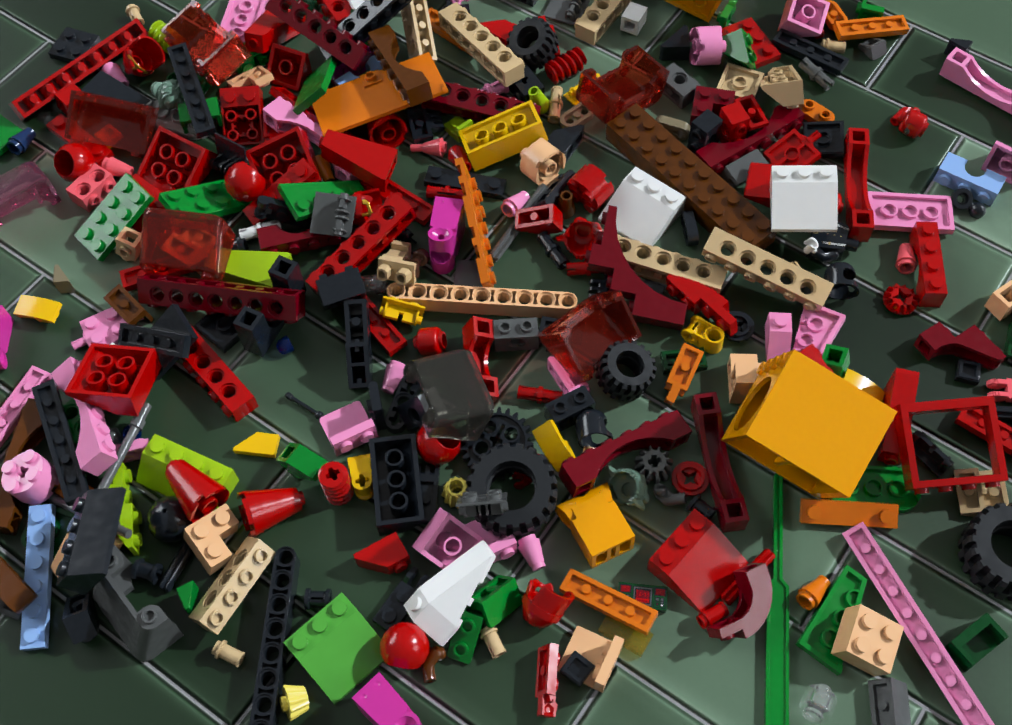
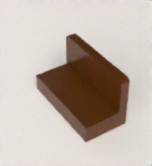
M120 284L103 297L128 324L135 325L144 316L151 322L154 320Z

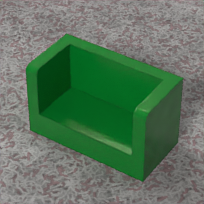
M217 97L207 98L206 102L212 119L217 118L219 127H223L221 107ZM186 103L178 104L180 124L184 133L187 134L189 133L188 123H192Z

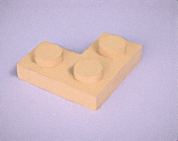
M257 65L226 81L229 88L248 86L250 84L259 85L260 88L268 86L270 81L274 80V77L269 70L261 65Z

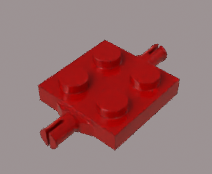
M794 128L765 150L763 157L770 164L812 165L821 158V153L814 147L813 143L821 138L822 135L816 130L806 137Z

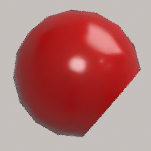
M68 143L61 146L54 156L56 172L68 182H74L79 176L88 172L93 163H96L93 153L86 146L78 143Z
M241 161L234 163L228 168L224 184L227 192L234 199L241 202H250L262 195L266 188V179L247 163Z
M447 421L428 422L417 433V452L429 464L443 465L451 462L460 451V434Z
M399 622L392 625L383 634L380 642V654L383 661L390 666L398 668L418 669L426 661L430 652V642L427 634L419 626L411 622Z

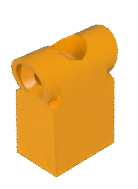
M607 482L590 489L584 496L571 498L556 505V514L571 529V533L591 569L634 548L635 534L615 501H613Z

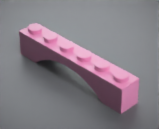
M956 47L945 59L939 75L1012 115V90L990 78L977 64L972 55Z
M279 96L262 109L264 122L276 132L284 133L299 126L307 133L309 140L319 147L320 138L323 136L320 125L310 120L304 112L297 115L289 101H285ZM332 163L335 177L338 180H360Z
M70 356L51 373L59 390L65 392L82 360L78 361ZM75 399L80 413V435L75 451L80 469L98 477L118 460L115 451L116 447L112 442L110 429L106 424L103 410Z

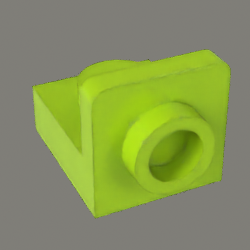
M456 116L444 124V130L460 143L462 140L458 131L473 125V121L471 119L465 121L462 117Z

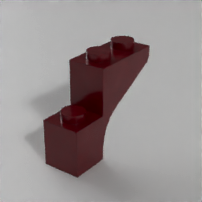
M939 321L919 334L914 343V346L928 361L939 355L950 354L965 360L982 363V367L995 370L1007 357L975 324L954 337L951 331Z

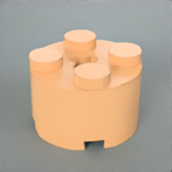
M539 138L520 153L521 172L538 185L543 183L549 186L559 176L558 172L560 169L564 170L566 165L565 154L543 138Z

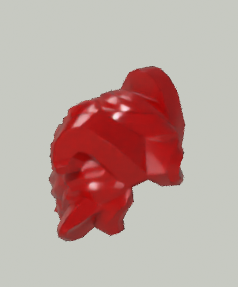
M576 217L574 222L570 223L565 233L556 236V240L565 242L567 250L573 253L576 259L582 260L585 258L586 250H591L592 243L597 244L599 231L603 232L597 222L587 221L583 217Z

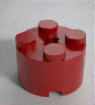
M585 164L567 182L569 190L573 194V201L583 203L584 208L589 213L596 211L614 193V186L611 181L609 183L606 182L604 179L606 174L593 164H588L587 166Z

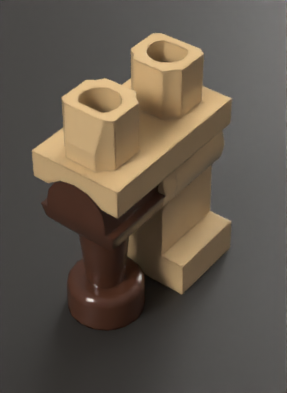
M393 240L391 242V249L378 258L377 279L381 281H396L400 285H405L406 283L414 285L416 278H419V266L426 265L430 260V255L427 250L419 248L412 254L411 259V243Z

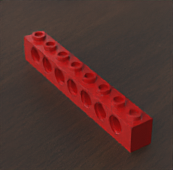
M135 18L8 105L22 121L53 100L55 93L73 83H78L122 53L139 36L148 35V32L138 18Z

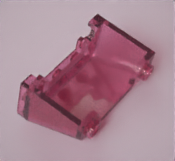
M25 162L0 176V218L35 199L39 204L44 203L43 201L46 200L52 205L62 201L51 181L35 162Z

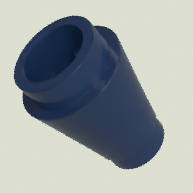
M27 127L8 139V149L16 155L25 153L36 137V133L33 129Z

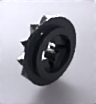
M731 311L730 314L737 319V326L740 325L741 328L733 336H730L725 331L724 335L729 339V342L732 340L738 343L743 340L747 341L755 330L753 319L744 312Z

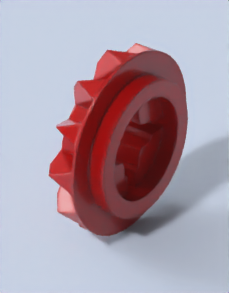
M896 283L892 287L889 286L884 292L883 302L891 312L907 315L917 308L918 295L914 293V288L909 289L906 287V284L899 286ZM898 295H901L902 298H906L904 300V303L901 299H897Z
M682 462L672 472V485H674L678 493L685 492L687 497L696 496L704 492L708 486V472L697 462ZM695 474L694 483L689 482L685 485V476L691 477Z

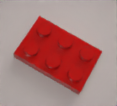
M752 17L722 28V36L740 28L747 34L750 33L753 39L751 48L757 57V61H755L756 69L780 60L781 53Z

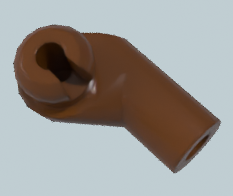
M437 645L430 647L428 657L422 664L424 683L436 681L434 666L438 660L441 661L446 657V650L443 647H438Z

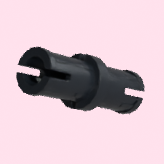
M547 231L538 234L536 239L544 248L546 256L553 260L559 270L566 268L567 262L570 263V261L562 253L560 245L553 241Z

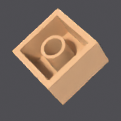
M862 604L847 607L844 610L831 654L872 676L891 674L904 627Z

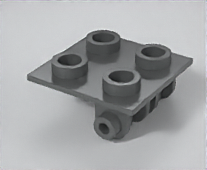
M551 0L543 16L545 15V18L574 26L577 18H581L590 0Z
M316 192L310 233L349 238L352 233L357 197L349 196L347 193H340L339 195Z
M501 489L488 490L487 494L477 495L476 491L462 493L463 496L458 497L455 504L459 508V516L464 515V518L477 516L476 505H478L479 516H482L481 505H485L486 516H489L488 504L491 506V515L504 514V512L508 511L507 492L502 493Z

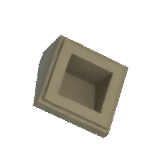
M58 264L55 265L53 283L61 294L75 292L76 290Z

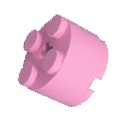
M693 27L689 33L691 42L690 63L695 66L720 65L722 52H725L727 47L726 41L722 38V27Z
M32 449L17 455L12 460L6 461L1 468L3 472L1 483L4 490L21 502L29 505H38L49 499L53 494L51 490L54 485L58 486L59 484L55 466Z

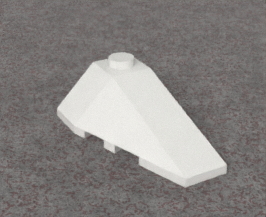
M482 540L421 585L404 604L412 621L441 646H444L460 628L463 622L460 618L466 606H471L474 601L472 595L477 585L483 583L496 558L485 541Z

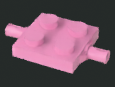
M111 307L79 321L83 330V337L71 342L74 350L85 345L90 347L91 343L111 344L113 342L115 345H118L120 323H128Z

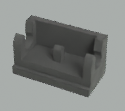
M755 149L725 166L720 177L730 186L736 188V186L747 180L751 162L769 163L760 151Z

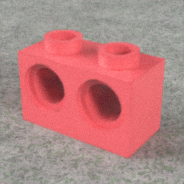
M93 163L91 169L79 176L66 188V191L72 202L90 213L117 183L110 172Z

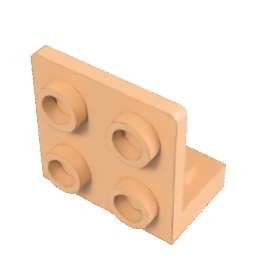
M577 626L557 671L560 672V669L572 653L577 651L595 665V669L583 684L603 693L625 639L615 635L613 641L581 626Z

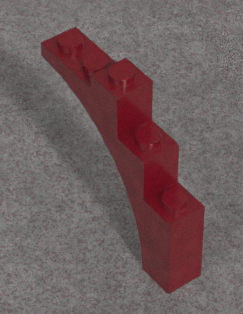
M609 205L607 212L602 214L601 224L604 225L603 232L599 231L597 244L592 243L591 250H586L584 262L588 263L587 270L609 274L606 281V288H609L608 295L630 299L627 313L631 314L630 321L680 331L684 325L687 304L671 300L654 291L631 269L623 255L618 240L616 227L617 207Z

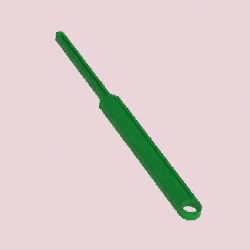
M775 473L773 477L772 552L775 554V558L772 561V603L765 620L764 725H789V586L783 580V477Z

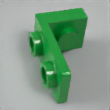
M859 0L861 2H858L855 11L858 14L857 19L883 16L885 7L866 4L867 0Z
M466 606L460 618L463 622L452 636L447 657L470 664L481 626L485 623L482 611L468 609V606Z

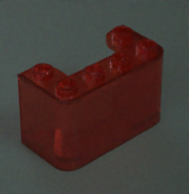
M192 0L160 31L165 35L164 41L170 47L186 42L195 71L201 77L205 75L206 81L211 86L216 85L219 87L252 54L233 30L226 31L207 12L205 13L202 10L201 5L196 0Z
M638 45L626 49L622 53L621 63L618 68L610 70L600 77H596V71L592 68L585 69L580 74L576 99L605 125L636 103L644 110L659 101L663 94L670 71Z

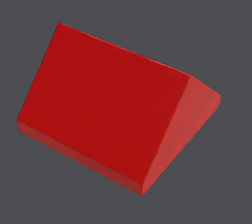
M272 43L267 70L272 73L274 80L270 82L301 91L306 77L312 73L308 53Z

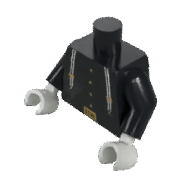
M838 220L837 232H811L810 238L804 241V244L807 245L804 247V253H806L807 258L817 259L820 263L841 260L844 250L856 252L859 240L847 238L849 226Z

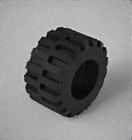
M533 16L532 19L527 17L524 21L520 20L517 26L514 25L512 27L513 30L509 32L508 35L510 37L506 41L508 43L507 47L518 58L520 57L532 71H536L537 68L542 69L545 63L555 58L554 54L558 52L557 46H559L558 37L544 19H538L536 16ZM537 40L533 46L529 47L533 41Z
M623 340L621 343L616 341L613 345L607 347L595 369L597 371L595 374L596 379H600L598 385L599 387L603 386L605 394L610 393L611 398L615 399L618 397L619 401H624L626 398L628 401H633L634 398L637 399L644 394L654 380L657 367L653 366L656 361L650 357L652 353L649 350L646 351L644 345L641 344L639 346L633 340L631 343L628 340ZM616 364L628 366L633 371L635 377L623 375L618 370Z

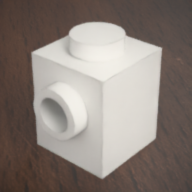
M630 1L621 16L620 30L637 36L646 22L648 7Z

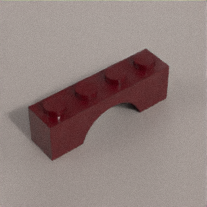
M277 224L257 229L261 251L288 252L291 255H295L308 250L338 245L345 241V237L310 233V229L301 233H288L283 231Z

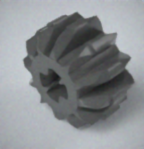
M650 445L647 451L641 449L639 452L640 456L635 457L634 462L636 465L634 470L644 475L647 485L651 481H654L655 484L660 483V480L666 482L668 475H672L673 468L671 466H673V459L668 458V451L661 453L660 446L657 450H653Z

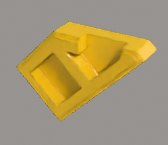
M256 432L233 447V452L235 454L276 458L280 436L279 434Z

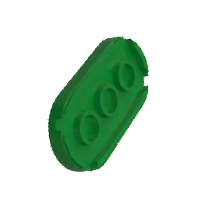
M868 465L850 498H829V500L896 503L899 505V513H904L916 506L921 498V494H915L914 490L905 491L901 467Z

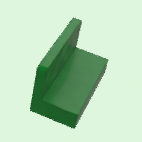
M497 575L472 595L474 601L471 606H468V609L482 611L488 628L496 626L522 605V597L515 577Z

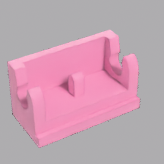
M567 351L547 358V369L564 395L585 385L590 393L588 383L584 382L576 370Z

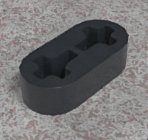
M693 210L681 211L680 219L686 246L698 245L699 233Z

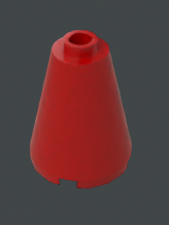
M395 113L366 123L371 142L392 148H397L403 143L405 132L407 133L405 122Z
M173 460L166 466L165 477L189 521L196 522L211 513L217 506L224 505L228 500L230 493L224 485L185 460Z
M296 487L237 492V500L241 499L243 503L238 507L245 530H251L248 534L249 537H255L301 511L302 505L305 504L303 492L298 491Z

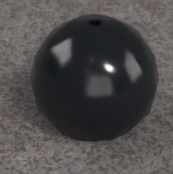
M165 496L158 499L147 513V526L151 535L166 543H174L184 539V528L193 524L192 521L187 519L176 496Z

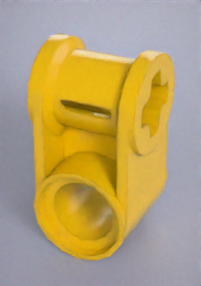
M694 315L688 327L681 331L682 338L699 348L704 347V351L709 354L719 353L723 347L724 331L704 318Z
M370 453L348 457V468L356 497L361 500L371 499L374 493Z

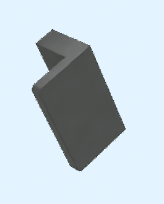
M892 677L869 680L868 688L872 725H911L907 684Z

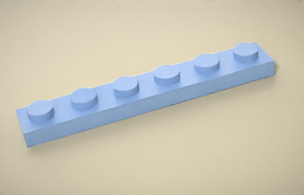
M54 504L29 506L24 581L34 590L38 597L22 611L20 650L22 651L48 649L53 572L50 566L53 562L56 506Z

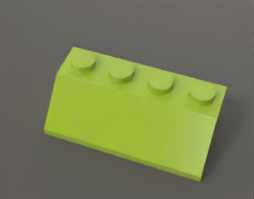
M154 434L142 452L136 478L138 484L164 496H175L165 477L166 466L173 460L183 459L224 485L230 494L239 482L232 468L157 434Z

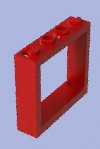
M994 395L902 403L893 407L894 410L898 411L894 420L905 491L914 490L915 494L929 493V489L937 488L938 492L953 491V487L961 486L962 490L977 489L976 485L985 484V488L1000 487V482L1009 480ZM982 409L993 475L919 481L909 415Z

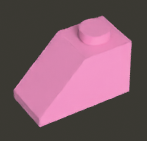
M769 312L765 323L766 361L790 351L792 340L791 313Z

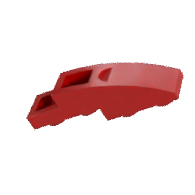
M668 275L666 277L668 293L672 297L676 296L681 303L687 304L686 310L690 309L695 315L702 311L705 317L715 321L717 327H720L730 336L738 332L737 319L730 314L729 301L722 295L688 278Z

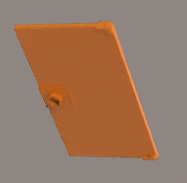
M429 52L399 63L406 68L423 72L429 81L433 98L449 93ZM383 69L369 71L361 75L360 78L327 89V92L312 104L323 136H325L328 129L341 133L411 107L407 100L403 101L399 90L395 89L393 80H389L387 72L383 71Z

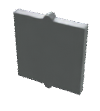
M457 259L456 271L453 273L454 285L483 287L480 281L477 262L475 260Z

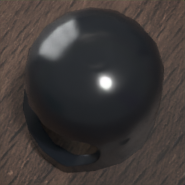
M835 262L826 268L824 279L834 284L828 296L829 298L846 300L859 295V285L853 280L856 277V272L852 265L846 262ZM849 286H851L855 290L853 292H850Z
M590 409L581 412L577 416L575 428L578 444L581 448L584 446L597 448L602 444L594 443L591 434H603L608 437L607 439L613 440L612 433L605 427L608 422L604 413L596 409Z

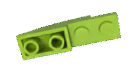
M122 462L113 479V484H110L109 488H126L119 522L120 525L132 530V536L129 539L120 535L118 537L136 556L139 555V547L143 544L142 535L139 532V524H142V514L132 503V492L129 490V483H132L133 480L132 472Z

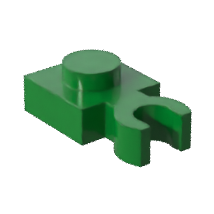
M729 0L724 10L719 11L716 20L719 22L718 26L724 28L729 25L732 15L735 13V6L738 0Z

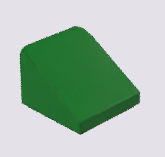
M194 581L176 588L182 606L189 615L197 606L199 587Z

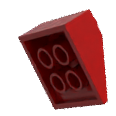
M159 126L137 175L161 192L199 185L212 169L209 165L210 159L217 157V154Z
M299 126L246 151V157L250 166L266 179L265 190L303 157L318 174L310 182L322 181L308 135Z
M91 343L65 390V394L116 415L138 417L162 367L156 349Z
M694 509L648 561L647 570L699 612L711 608L720 598L721 594L735 580L733 571L748 565L749 562L713 522Z

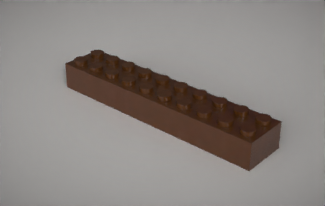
M637 103L606 124V139L637 168L686 197L684 210H693L695 220L710 234L714 227H717L763 250L775 241L777 232H771V221ZM742 258V259H741V262H742L743 264H745V263H747L750 259H749V258Z

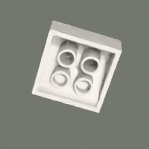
M786 165L771 167V232H837V165Z
M635 167L623 179L598 217V221L601 222L602 214L607 212L609 205L616 206L617 233L625 238L638 240L641 243L653 246L681 215V211L684 210L686 197Z

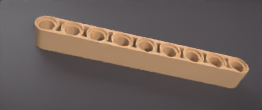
M397 282L389 284L386 289L388 297L400 295L396 296V298L409 303H418L420 306L425 307V311L530 318H542V316L563 320L572 319L577 313L578 300L576 295L570 292L415 283L414 285L406 283L405 285H400Z

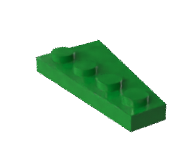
M359 180L279 184L277 187L296 222L312 217L316 192L339 195L340 193H347L351 196L354 192L365 191Z
M848 565L843 566L795 644L837 676L842 673L843 660L832 655L831 651L845 608L861 604L867 579Z

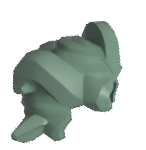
M177 79L152 83L150 90L158 100L161 109H178V104L185 103Z
M607 465L610 474L608 483L611 486L613 485L617 499L614 500L615 503L619 506L625 504L630 507L636 506L645 511L644 503L647 504L650 497L647 494V484L644 475L631 468H619L616 470L612 466Z

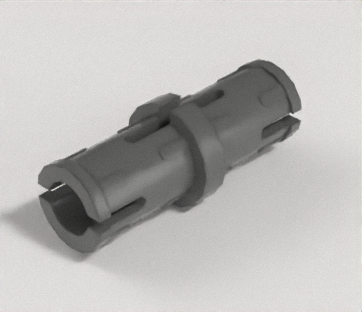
M805 57L803 59L804 63H799L798 67L810 76V80L816 81L825 91L830 89L829 85L831 87L834 85L835 81L828 77L821 67L814 65L809 58Z

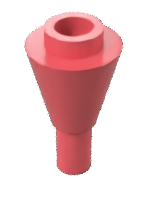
M441 137L423 144H411L410 151L423 152L443 158L444 153H447V142Z

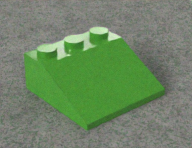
M342 592L283 642L334 705L384 662L380 654L381 638Z

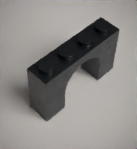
M279 255L268 271L273 287L305 290L306 293L307 289L298 262ZM244 306L234 320L233 325L244 350L264 357L285 325L284 320L266 321L263 313Z

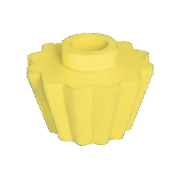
M455 476L450 478L443 486L441 495L444 497V503L449 504L450 508L456 507L455 504L458 497L463 496L462 493L466 492L467 484L465 479Z
M283 685L282 696L279 697L282 712H286L288 719L292 721L309 710V699L304 686Z

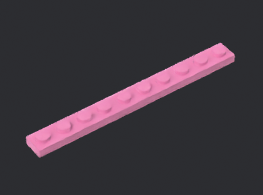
M864 522L842 533L899 625L904 627L903 631L962 724L995 725Z

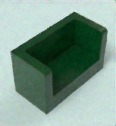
M985 613L948 643L945 649L960 668L966 672L1009 636L988 613Z

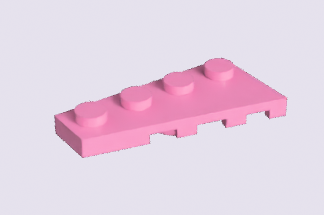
M822 307L819 312L803 308L793 350L799 351L813 343L814 347L823 355L826 344H832L845 322L846 315L826 307Z

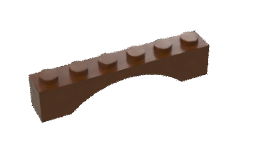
M390 25L368 32L370 40L367 43L370 51L374 52L376 60L380 61L383 71L387 72L389 80H393L395 89L399 90L403 101L407 100L409 105L413 107L433 99L429 81L423 72L406 68L396 61V56L400 49L395 32Z
M28 398L25 406L21 409V417L18 425L13 430V438L10 446L5 451L3 464L29 449L34 450L46 437L35 399ZM0 467V534L16 536L24 513L19 500L2 487L1 478L3 472L1 471L2 467Z

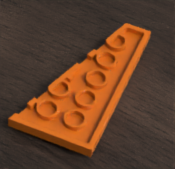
M456 158L454 161L461 175L458 176L464 194L462 198L467 221L473 238H471L472 244L478 257L476 262L480 281L483 287L494 288L493 284H497L494 271L491 272V267H494L491 254H488V250H491V245L485 235L488 234L486 222H483V218L486 217L484 207L480 205V202H483L482 193L480 190H477L475 177L471 178L463 158Z

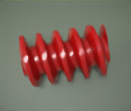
M574 47L572 50H568L566 53L545 63V72L552 83L557 85L559 80L564 81L565 77L570 78L571 73L575 75L577 70L583 71V65L587 64V59L579 47Z
M335 461L321 466L318 471V479L329 503L337 506L347 504L354 494V488L347 468L340 462Z

